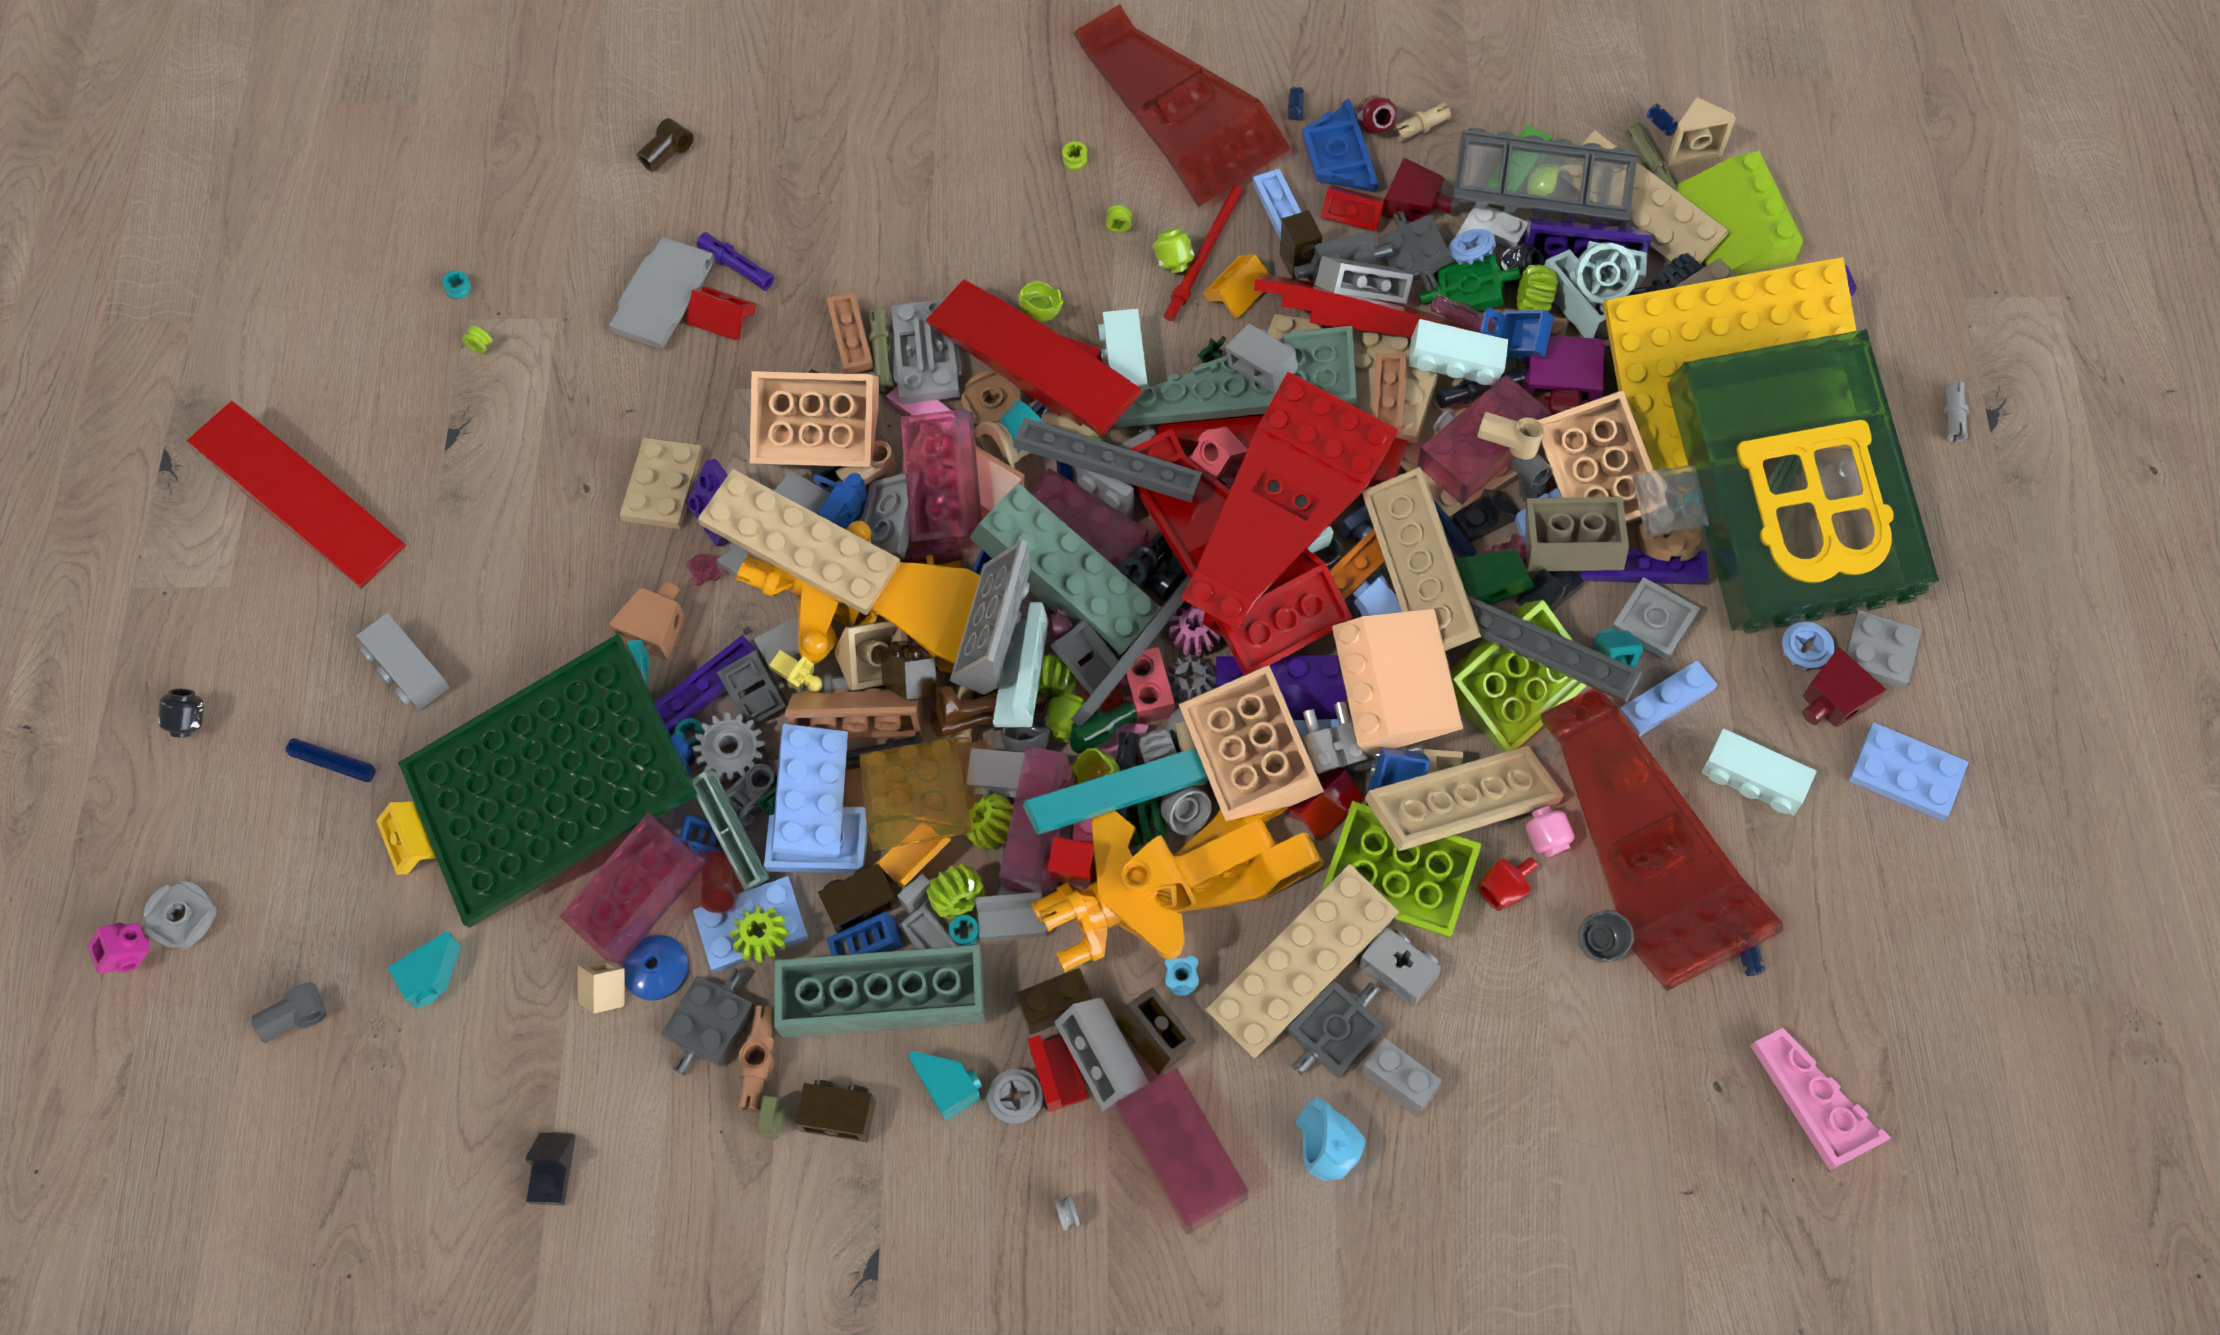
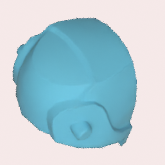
M1317 1096L1310 1100L1296 1120V1126L1303 1130L1304 1165L1308 1173L1326 1182L1340 1180L1360 1160L1366 1139L1346 1117L1331 1108L1329 1103Z

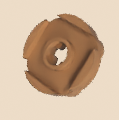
M995 371L981 372L969 379L961 397L965 415L977 426L985 421L997 422L1016 400H1022L1020 388L1003 376L996 375ZM989 395L993 398L999 397L995 403H986V397Z
M1658 512L1656 518L1647 519L1639 525L1637 541L1640 542V550L1652 558L1670 561L1671 556H1681L1680 561H1684L1698 554L1702 540V527L1696 523H1689L1675 518L1674 514L1670 512Z

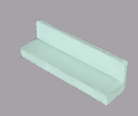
M1030 602L1027 619H1021L1016 629L1013 630L1011 637L1013 648L1010 655L1004 661L1002 669L1005 670V676L998 689L993 718L995 727H1032L1048 628V619L1042 602Z

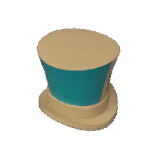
M1016 400L997 422L985 421L976 426L974 438L982 450L1015 469L1014 464L1019 462L1020 458L1030 454V452L1013 447L1014 438L1024 417L1041 423L1043 421L1027 404Z

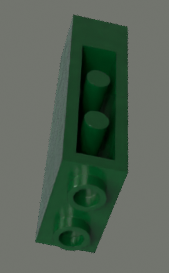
M1517 549L1454 559L1466 595L1491 606L1534 587L1525 563Z

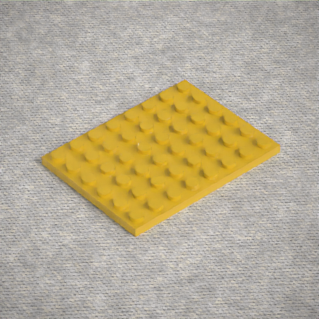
M1844 257L1603 301L1619 392L1624 391L1657 479L1738 464L1740 462L1736 448L1743 441L1857 420L1866 421L1872 439L1875 438Z

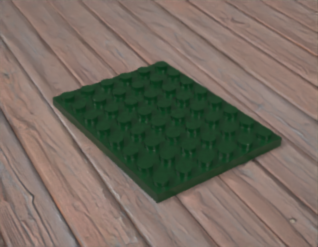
M620 633L398 762L464 926L469 928L698 795L625 637Z

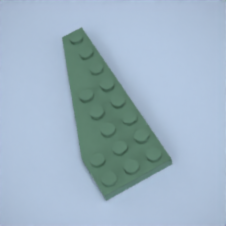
M1352 326L1294 331L1282 335V340L1279 341L1281 343H1288L1296 352L1298 370L1294 375L1353 406L1357 405ZM1227 356L1194 367V372L1180 377L1178 373L1167 377L1168 381L1151 387L1148 384L1141 386L1142 394L1117 420L1115 427L1265 414L1275 394L1230 367Z

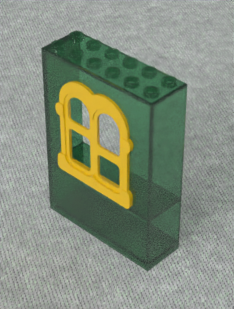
M1867 329L1683 362L1667 383L1732 631L1744 630V634L1763 630L1764 625L1774 624L1775 628L1794 624L1795 619L1805 618L1806 622L1823 619L1825 618L1824 614L1835 612L1836 616H1844L1854 613L1856 611L1855 608L1864 606L1870 611L1885 607L1886 602L1897 601V605L1907 604L1916 601V596L1928 593L1929 587L1939 581ZM1847 445L1852 450L1863 492L1858 496L1829 500L1824 494L1814 452L1820 449ZM1787 455H1798L1803 466L1807 488L1778 495L1772 494L1769 490L1763 461ZM1802 503L1813 505L1823 542L1821 551L1816 557L1799 559L1787 550L1776 515L1778 508ZM1864 508L1868 510L1873 524V540L1866 548L1861 550L1845 547L1836 536L1832 515Z

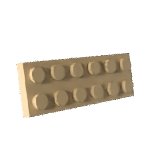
M1595 130L1581 144L1596 143L1601 145L1602 148L1607 149L1617 147ZM1569 158L1560 167L1557 178L1580 195L1584 160ZM1594 161L1589 202L1621 207L1626 166ZM1637 162L1630 221L1626 227L1647 229L1651 234L1649 249L1669 264L1672 263L1674 258L1678 259L1679 255H1685V253H1689L1701 264L1728 235V229Z
M1418 467L1364 490L1362 494L1402 612L1434 609L1445 651L1481 637L1422 469Z
M734 469L731 470L698 517L699 525L865 615L868 614L900 564L899 558Z
M1525 746L1369 790L1365 800L1397 849L1402 851L1558 804L1564 794L1530 747Z
M1349 864L1216 998L1206 1011L1256 1059L1399 914V911Z

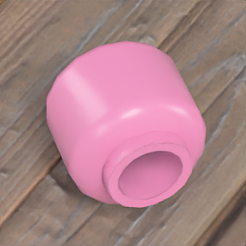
M1551 806L1532 812L1533 819L1527 822L1525 830L1536 853H1544L1545 858L1571 849L1569 844L1574 840L1575 835L1565 812L1561 810L1552 811Z

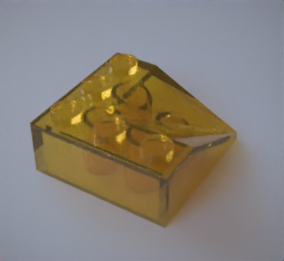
M956 737L859 754L866 823L874 851L972 833Z

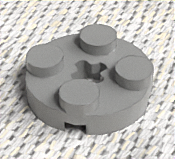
M184 881L180 882L181 884L174 886L166 885L158 889L150 897L144 908L143 916L146 917V926H144L146 933L157 943L168 948L188 949L192 947L208 931L213 919L217 915L216 906L213 905L209 894L198 885ZM185 908L184 917L174 922V911H182Z

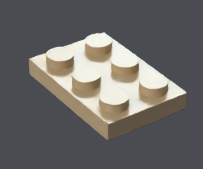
M643 438L621 508V520L681 529L687 509L686 502L693 489L703 455L701 445Z

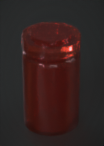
M713 851L705 855L702 861L700 900L702 907L707 911L723 913L732 908L735 900V871L724 851Z

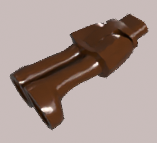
M947 685L938 686L936 690L937 705H932L930 711L934 734L937 737L950 736L983 724H991L994 731L1003 729V727H995L993 724L999 688L992 690L989 695L977 699L960 700L952 687ZM1037 693L1034 713L1043 712L1046 704L1044 693Z

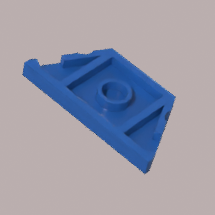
M1350 99L1343 101L1342 107L1334 113L1329 111L1321 116L1319 121L1312 122L1302 129V139L1316 181L1378 191L1379 183Z

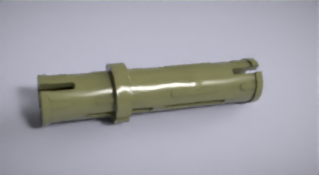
M1639 122L1628 127L1629 130H1626L1625 134L1632 143L1634 150L1639 153L1638 157L1644 167L1677 191L1678 188L1669 175L1667 163L1665 161L1662 162L1643 125Z
M874 309V312L870 311L869 313L871 324L869 343L873 348L875 376L879 377V393L889 394L890 391L895 389L890 344L893 341L892 334L889 333L888 312L884 309Z

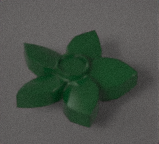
M1222 336L1217 342L1210 338L1209 345L1197 355L1201 359L1202 364L1213 361L1215 358L1223 357L1221 355L1223 351L1220 347L1226 341V337Z

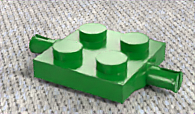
M1495 253L1490 256H1484L1483 261H1474L1472 265L1466 262L1463 265L1456 263L1438 269L1439 281L1437 288L1432 291L1420 292V297L1423 305L1440 300L1446 319L1505 305L1502 292L1504 283L1521 279L1520 269L1517 266L1501 271Z

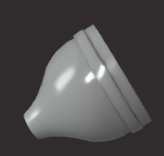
M1190 786L1162 795L1161 815L1168 827L1174 832L1181 835L1195 833L1209 819L1211 801L1208 795L1200 788Z

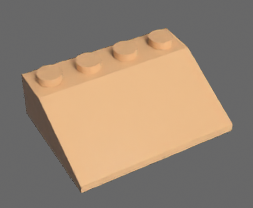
M752 371L750 464L872 467L879 406V377L870 374Z
M1623 390L1538 420L1544 426L1541 445L1548 464L1553 469L1552 474L1561 498L1622 497L1626 524L1655 515L1667 507Z
M1434 609L1363 616L1332 626L1357 744L1368 756L1379 754L1381 747L1396 749L1463 729Z
M1269 665L1179 704L1226 821L1291 806L1324 792Z

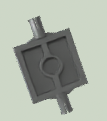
M1398 212L1400 219L1397 213H1395L1393 220L1397 225V229L1377 238L1379 245L1390 242L1393 254L1385 256L1389 267L1413 274L1412 280L1422 279L1427 291H1432L1430 281L1435 290L1438 283L1433 273L1453 261L1432 215L1429 214L1408 223L1404 212Z
M1371 230L1316 244L1314 257L1311 262L1294 267L1295 277L1299 279L1313 275L1314 282H1316L1322 256L1374 264L1376 258L1392 255V246L1388 242L1374 247L1375 238Z
M733 968L724 985L714 984L697 975L661 1033L665 1039L677 1044L683 1050L674 1067H672L673 1070L685 1076L695 1058L708 1060L721 1067L754 1013L755 1005L738 996L735 992L746 976L745 973Z
M1333 980L1287 1028V1032L1301 1044L1304 1050L1302 1055L1291 1064L1298 1074L1303 1075L1308 1067L1316 1061L1324 1065L1339 1078L1383 1032L1385 1025L1371 1013L1367 1006L1380 993L1377 986L1374 988L1375 984L1369 982L1363 991L1356 996L1353 993L1347 992Z

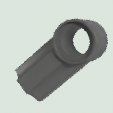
M1538 453L1532 459L1527 460L1514 457L1511 467L1518 474L1520 497L1526 502L1527 498H1539L1545 494L1547 480L1553 472L1552 467Z
M303 983L293 987L286 993L285 999L252 1015V1026L261 1041L267 1043L297 1027H310L326 1018L327 1012L314 983Z

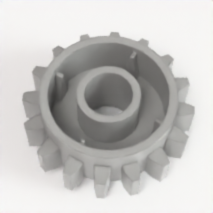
M725 713L723 721H719L716 716H713V725L711 727L704 723L701 725L704 735H695L696 743L699 745L693 747V752L695 756H700L696 759L698 768L705 767L704 772L714 771L719 782L726 779L732 785L735 779L741 778L756 763H763L764 757L760 752L766 750L763 741H759L763 738L760 729L754 730L755 724L753 720L744 724L742 714H739L735 720H731L730 714ZM727 745L737 746L733 753L726 754L722 752V749Z

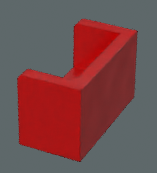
M1054 837L1047 870L1053 880L1086 887L1094 883L1096 879L1094 845L1092 843Z

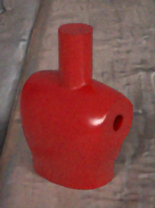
M1529 857L1519 866L1515 867L1503 858L1487 871L1485 877L1478 883V890L1486 902L1497 911L1515 905L1532 891L1525 877L1537 869L1538 864L1534 858Z

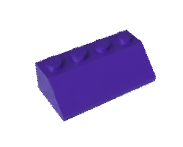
M1529 218L1524 238V244L1534 245L1543 254L1545 262L1547 259L1569 249L1579 259L1587 249L1589 241L1597 243L1611 242L1624 246L1626 249L1646 253L1651 242V234L1647 229L1606 226L1604 224H1585L1574 221H1555L1544 218Z
M1338 655L1286 656L1269 665L1293 720H1305L1303 712L1314 709L1317 720L1338 719L1334 704L1343 701L1346 704V689ZM1216 656V688L1243 677L1234 656Z

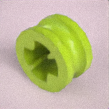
M1072 141L1063 147V164L1066 168L1080 170L1086 166L1088 162L1087 148L1083 143ZM1076 154L1077 156L1078 154H1080V157L1074 158L1073 155L1071 158L1070 155Z
M1122 205L1108 208L1106 212V227L1113 232L1122 233L1128 231L1131 228V210Z
M469 326L467 330L469 334H464L462 337L463 343L474 352L484 354L487 350L486 345H491L492 338L479 327Z

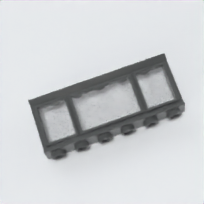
M1481 128L1463 130L1459 142L1451 199L1452 207H1456L1458 201L1463 200L1475 202L1476 209H1486L1488 204L1504 206V212L1515 213L1517 208L1533 210L1532 215L1535 217H1543L1546 212L1561 213V219L1565 221H1572L1575 216L1591 217V224H1602L1605 219L1619 221L1618 227H1626L1630 221L1631 201L1639 153L1631 152L1626 147L1602 148L1601 145L1596 143L1576 145L1566 139H1558L1553 142L1546 141L1542 137L1535 135L1523 138L1515 137L1510 132L1485 133L1486 131Z

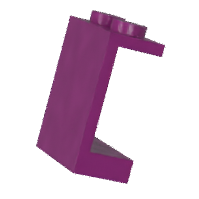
M1550 335L1545 357H1522V363H1527L1526 370L1522 371L1525 383L1521 387L1526 389L1525 401L1532 400L1535 388L1579 390L1580 392H1586V400L1588 402L1601 398L1603 392L1604 339Z

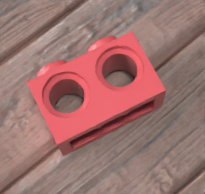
M1225 426L1217 429H1208L1202 433L1198 439L1199 444L1188 458L1227 487L1242 464L1248 449Z
M1159 647L1147 649L1120 680L1121 687L1127 686L1129 696H1125V701H1130L1137 711V724L1169 718L1175 711V703ZM1140 669L1149 672L1144 676L1134 674L1135 671ZM1147 697H1151L1157 700L1153 704H1145L1142 702V700Z

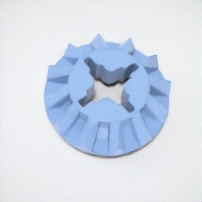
M1485 229L1468 230L1459 234L1451 241L1448 251L1452 261H1457L1459 265H1463L1466 262L1472 265L1474 261H1483L1484 256L1492 255V249L1496 247L1495 238L1490 231Z
M1812 622L1793 624L1785 631L1781 641L1783 656H1787L1791 660L1792 666L1799 665L1804 670L1821 668L1834 653V642L1831 635L1826 629ZM1813 639L1811 650L1802 653V644H1806Z

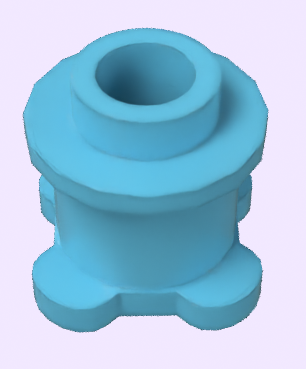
M1192 955L1186 958L1166 959L1165 967L1168 970L1165 975V984L1169 991L1178 996H1185L1194 992L1199 984V977L1196 971L1198 959ZM1180 975L1187 977L1185 980L1177 979Z

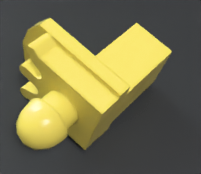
M779 650L769 664L771 670L787 680L790 688H795L799 692L804 685L808 687V690L814 692L819 691L823 686L821 679L812 675L814 663L805 656L798 662Z

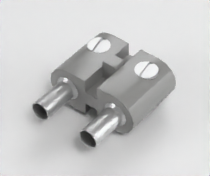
M1345 701L1334 704L1340 724L1334 728L1320 730L1314 709L1303 712L1309 732L1303 736L1316 774L1368 760L1367 753L1357 744L1353 722L1350 721Z

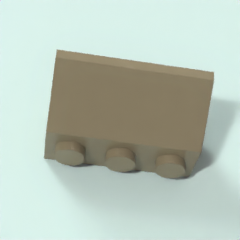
M1527 498L1525 547L1528 571H1540L1543 568L1547 571L1624 570L1629 543L1623 498Z

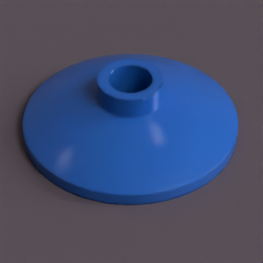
M664 935L645 937L631 946L623 959L624 984L633 995L644 1000L656 1001L667 998L674 994L686 980L689 970L687 953L681 944L671 937ZM652 959L658 960L656 967L652 969L647 968L649 961Z

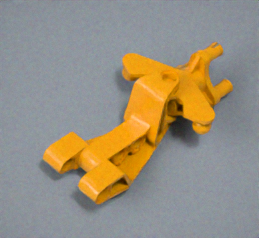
M854 521L845 529L871 543V529L864 521ZM747 554L745 561L742 562L735 580L763 590L762 594L770 597L783 590L791 591L790 593L798 596V650L801 658L805 656L812 663L822 661L839 642L830 624L832 618L845 627L874 623L879 614L922 645L931 656L935 657V663L939 669L952 674L980 575L965 568L900 562L867 615L775 565L751 556V554Z
M1292 805L1229 821L1224 819L1220 809L1215 818L1174 855L1171 854L1162 835H1160L1132 856L1128 848L1135 827L1119 813L1112 811L1092 818L1097 881L1088 885V888L1084 890L1069 886L1066 882L1056 887V892L1031 902L1030 906L1038 922L1043 921L1046 924L1045 927L1048 932L1075 918L1084 936L1082 941L1061 952L1055 953L1064 973L1091 959L1095 962L1105 957L1107 929L1115 925L1146 941L1156 949L1162 958L1170 960L1179 956L1184 946L1182 914L1178 912L1211 909L1267 899L1315 872L1324 864V861L1308 833L1298 834L1279 844L1275 843L1266 827L1267 822L1285 812Z

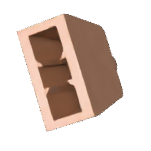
M668 581L663 582L657 593L645 588L638 589L609 623L613 634L620 633L625 637L626 641L642 640L649 653L668 660L684 620V613L679 603L674 601L680 589Z

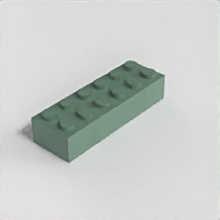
M1019 483L987 514L970 537L974 543L992 558L1021 539L1027 541L1030 573L1027 580L1030 583L1029 591L1072 628L1086 619L1117 658L1161 609L1157 603Z
M979 945L775 960V1028L781 1038L986 1023L983 956Z

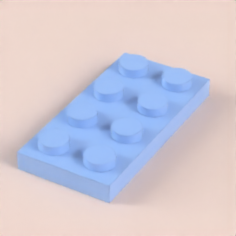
M790 724L782 725L771 852L836 859L840 855L847 731Z

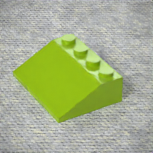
M1760 151L1733 156L1676 185L1679 194L1728 229V235L1703 261L1704 266L1720 258L1740 276L1795 263L1804 241Z
M1544 600L1524 603L1512 614L1572 640ZM1482 640L1449 669L1459 711L1503 753L1518 749L1587 686L1486 640Z
M1353 801L1322 891L1351 864L1399 911L1394 920L1451 939L1482 844L1452 835L1399 851L1369 806Z

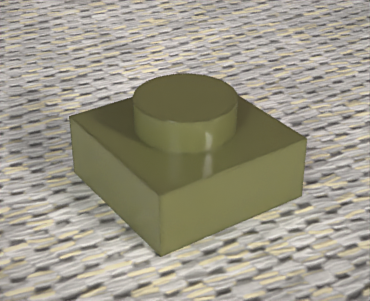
M763 1096L757 1131L764 1139L777 1140L779 1129L783 1130L785 1127L786 1109L783 1108L777 1097Z

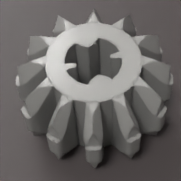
M1166 729L1154 730L1140 737L1139 746L1145 763L1177 754L1170 732Z

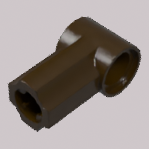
M666 118L657 127L656 136L636 153L637 158L650 172L656 171L676 152L678 154L687 152L693 143L694 136L692 132L673 119Z

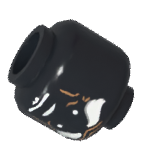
M1531 244L1511 247L1502 253L1499 268L1501 271L1519 266L1522 278L1523 272L1529 265L1538 264L1544 266V256ZM1521 279L1512 280L1508 283L1512 285H1519V280Z
M183 688L172 689L159 700L158 724L163 730L170 732L171 736L178 738L188 737L191 735V732L199 730L203 725L204 702L199 696L195 695V691Z

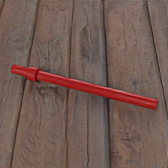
M1234 185L1182 282L1174 288L1170 296L1171 302L1163 315L1166 320L1174 321L1181 306L1186 305L1191 295V287L1243 193L1241 186Z

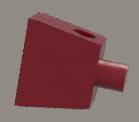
M1403 158L1384 198L1382 216L1393 219V215L1397 213L1400 219L1398 212H1404L1407 221L1414 222L1429 214L1432 215L1434 210L1450 214L1453 209L1451 206L1452 196L1442 194L1443 176L1409 159Z
M1839 647L1804 692L1803 697L1809 705L1802 711V715L1812 725H1817L1826 718L1833 726L1838 727L1874 706L1887 689Z

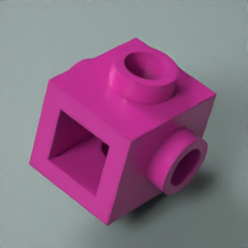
M121 922L99 927L87 945L97 974L114 971L126 973L137 969L148 954L150 947L148 937L143 934L139 923L124 924Z

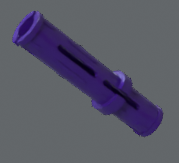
M704 232L699 236L696 243L697 248L713 253L716 263L721 266L726 265L764 291L772 286L774 275L737 253L732 245L722 243L708 232Z

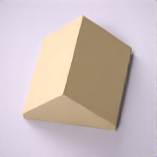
M1696 97L1677 126L1666 160L1667 165L1723 156L1736 119L1734 114Z
M888 620L845 627L834 654L849 689L854 691L882 685L880 648L891 647V643L895 641H907V634Z

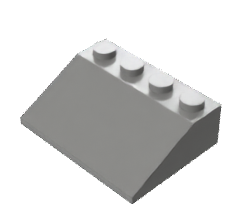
M1021 539L983 565L950 677L951 682L983 695L999 688L1005 676V670L1002 669L1004 661L1010 655L1013 648L1012 633L1018 626L1022 613L1019 611L1020 605L1030 588V583L1027 582L1030 573L1027 541Z

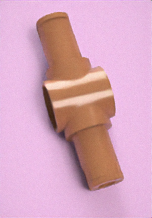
M755 1006L751 1035L747 1036V1041L739 1051V1060L742 1064L740 1078L743 1079L737 1109L749 1112V1109L754 1113L760 1112L763 1083L767 1082L768 1075H770L775 1067V1057L772 1053L774 1039L771 1038L775 1008L768 1006L765 1007V1010H763V1006ZM765 1053L764 1060L760 1064L750 1065V1059L754 1054Z

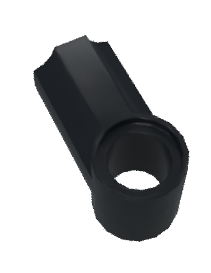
M1170 547L1159 558L1158 566L1153 571L1148 572L1147 577L1141 583L1163 600H1166L1173 594L1179 585L1181 576L1185 573Z

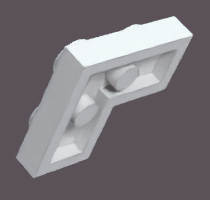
M1474 205L1456 237L1468 230L1485 229L1494 235L1496 243L1511 248L1519 246L1525 235L1528 222L1488 205L1486 209H1476Z

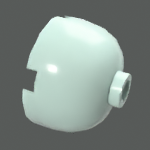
M1611 242L1598 243L1586 249L1579 257L1575 267V281L1581 293L1589 300L1603 304L1605 300L1627 296L1634 289L1638 278L1635 258L1624 246Z

